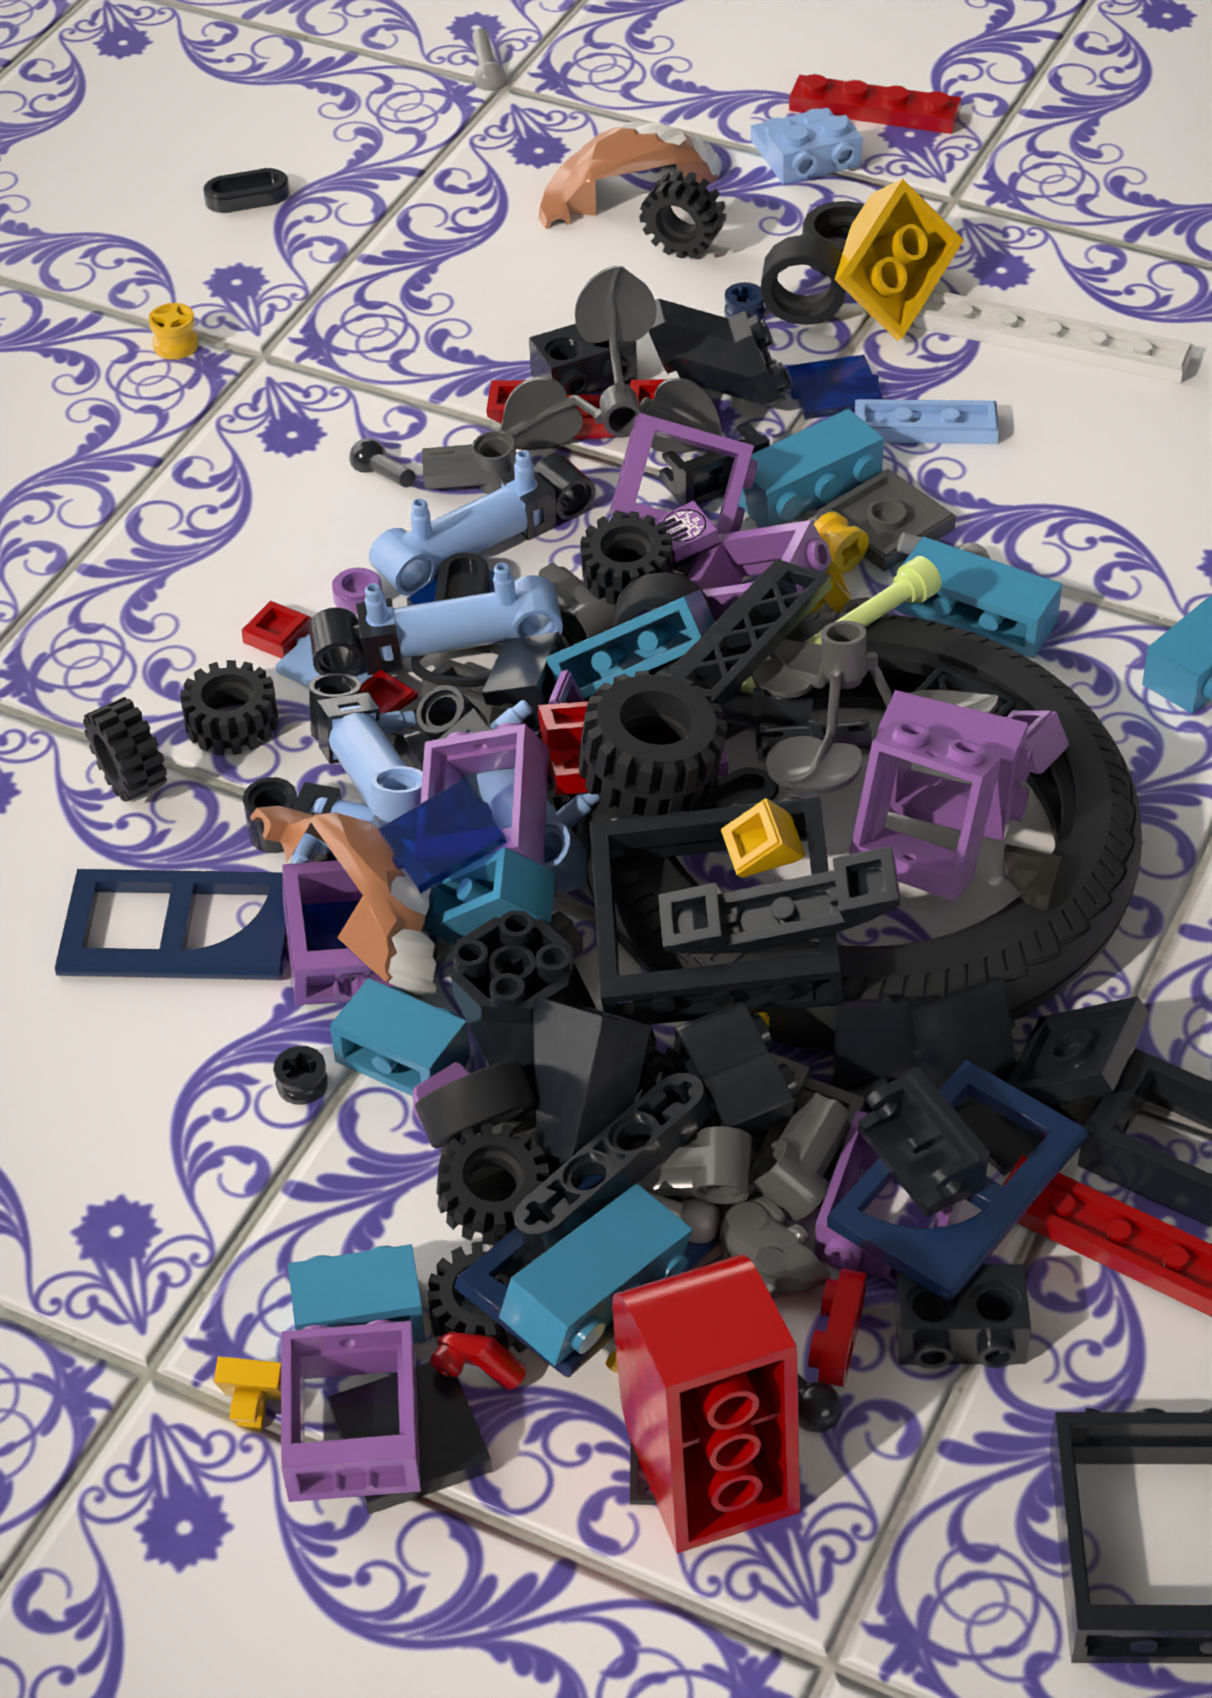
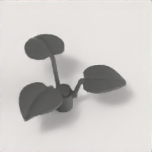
M611 266L595 274L582 288L575 304V322L582 338L591 343L609 340L614 385L607 388L601 395L600 409L578 395H572L567 398L566 390L559 381L551 378L537 377L522 382L511 392L506 401L500 431L506 432L514 438L516 449L536 450L559 446L575 437L583 426L582 414L576 407L578 406L592 415L597 424L604 423L605 429L611 435L619 438L630 436L634 419L639 413L722 436L716 407L707 392L697 383L682 378L667 379L658 385L654 399L643 398L640 404L636 392L629 386L624 385L618 339L631 342L646 335L654 325L657 309L654 296L648 286L623 266ZM654 435L651 444L652 449L664 453L668 451L682 453L700 449L696 446Z
M843 620L826 625L821 631L822 646L809 642L784 639L752 673L753 682L757 688L765 689L764 693L781 698L800 697L808 693L812 687L823 688L826 683H830L827 726L823 741L811 736L791 737L778 742L768 753L766 760L768 775L783 788H790L801 793L823 794L840 790L858 777L863 763L861 750L852 744L834 743L837 733L840 689L857 687L861 684L862 678L869 670L887 707L893 695L878 666V654L875 652L867 653L866 629L863 625L854 621ZM921 690L909 693L990 714L998 706V695L945 690Z

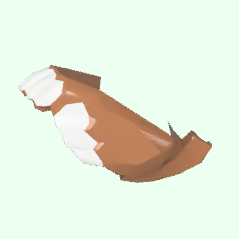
M629 122L598 134L584 145L581 150L565 161L545 188L538 219L545 229H548L556 219L564 220L566 225L571 224L570 215L596 216L595 180L651 168L676 165L677 171L683 172L684 179L689 172L697 174L696 182L700 183L705 178L710 182L709 184L717 181L722 170L721 160L717 152H714L712 146L704 143L699 137L691 140L682 131L659 122Z
M281 806L257 808L250 816L251 820L264 823L262 836L265 840L282 844L287 862L302 836L307 832L328 845L363 894L339 934L338 939L385 982L414 994L435 997L437 989L433 983L436 962L433 959L435 944L422 933L425 917L429 909L431 887L427 880L426 871L416 863V858L405 845L368 821L337 812L312 815Z

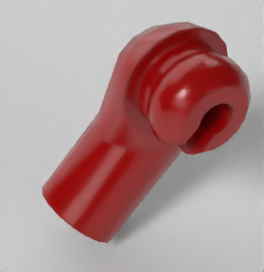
M451 1331L436 1341L438 1348L430 1356L431 1366L446 1377H458L462 1373L465 1363L479 1367L505 1390L516 1388L526 1375V1366L496 1339L490 1336Z

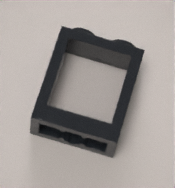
M1135 1048L1123 1069L1114 1091L1104 1096L1084 1127L1088 1131L1089 1137L1080 1147L1077 1166L1211 1227L1212 1172L1210 1174L1125 1134L1146 1101L1212 1129V1081Z

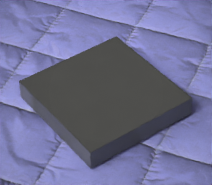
M889 469L884 470L817 510V520L822 515L835 511L847 519L849 527L857 526L865 531L869 537V546L864 558L884 572L909 556L897 551L898 541L903 532L937 540L954 530L956 515Z

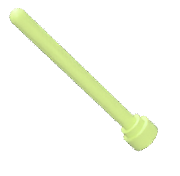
M916 556L899 567L891 586L837 621H854L866 627L904 601L907 603H922L940 591L942 586L941 576L929 559L923 556ZM821 631L804 642L822 646ZM752 676L747 678L742 684V692L753 693L754 687L757 688Z

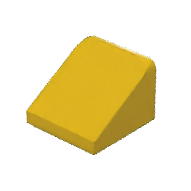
M767 798L721 829L735 872L741 878L795 863L805 857V852L791 815Z

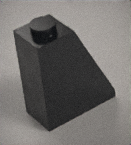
M535 997L533 1025L537 1146L539 1145L543 1152L560 1158L558 1168H560L635 1103L652 1026L585 1005Z

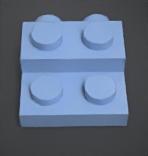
M829 108L811 109L806 113L785 118H772L767 122L751 125L750 140L782 184L861 166L862 135L846 115L834 116Z

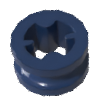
M742 282L733 284L726 289L724 294L726 303L724 313L726 318H730L743 311L749 312L752 317L758 315L760 320L763 318L765 308L760 286L754 283Z

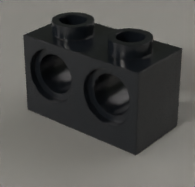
M576 323L529 337L530 370L533 378L555 379L564 386L567 395H589L606 390L614 385L609 340L600 343L587 342L579 333ZM618 339L623 381L625 384L631 382V380H637L636 341L627 342Z
M1024 1264L982 1265L951 1302L942 1299L909 1277L896 1271L894 1310L899 1365H919L923 1368L935 1369L954 1364H982L990 1368H1002L1011 1364H1026L1031 1322ZM930 1318L937 1320L938 1322H928L922 1319ZM986 1318H996L1001 1321H991Z

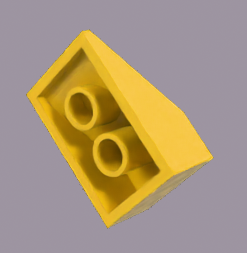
M901 179L872 193L850 227L834 280L898 341L903 339L964 239L904 179Z

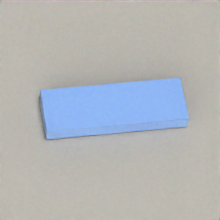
M855 400V415L884 438V443L998 444L997 401Z

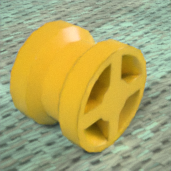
M166 303L159 305L149 314V326L152 332L155 333L152 343L153 349L158 356L170 360L182 359L196 351L198 348V336L195 330L192 329L195 325V317L191 307L181 303Z
M832 511L822 515L814 525L821 539L827 543L832 561L842 573H847L854 569L866 554L869 546V537L859 527H849V523L844 516Z

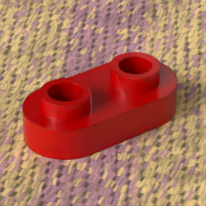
M842 1268L838 1280L831 1278L826 1280L821 1304V1316L829 1317L826 1331L814 1330L808 1358V1367L819 1369L818 1382L845 1387L864 1306L868 1273Z

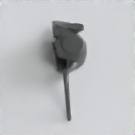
M756 1192L748 1196L744 1202L737 1203L734 1206L732 1204H720L722 1223L719 1239L723 1258L728 1259L741 1254L748 1256L761 1275L772 1299L785 1293L799 1292L826 1283L827 1278H831L830 1272L816 1255L806 1246L801 1245L808 1238L807 1231L797 1224L789 1227L783 1224L786 1220L785 1214L774 1202Z

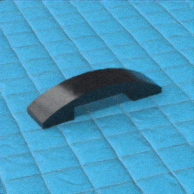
M889 846L832 858L834 867L832 871L722 893L718 885L712 883L659 894L663 948L667 953L682 954L754 951L817 939L875 919L901 905L893 848Z

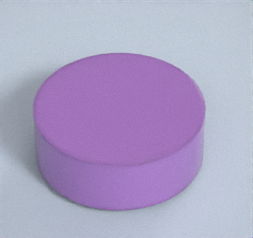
M360 567L342 571L332 582L334 604L336 607L348 609L357 614L356 603L365 602V588L369 584L375 583L380 585L382 589L380 576L370 569Z

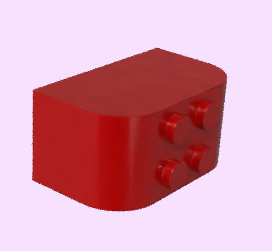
M744 1254L737 1255L614 1294L612 1308L623 1416L629 1439L638 1457L639 1465L649 1484V1489L656 1499L657 1508L676 1553L678 1554L800 1513L797 1345L761 1275L750 1258Z

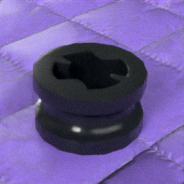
M309 1046L291 1047L280 1053L274 1061L273 1072L276 1079V1089L279 1096L286 1102L298 1105L312 1103L322 1097L327 1090L326 1062L323 1055L317 1049ZM301 1071H310V1073H304L300 1080L291 1079V1077H298Z

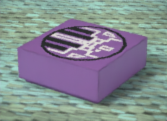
M694 501L655 519V525L662 522L666 526L667 533L671 535L673 561L675 563L720 542L718 529Z

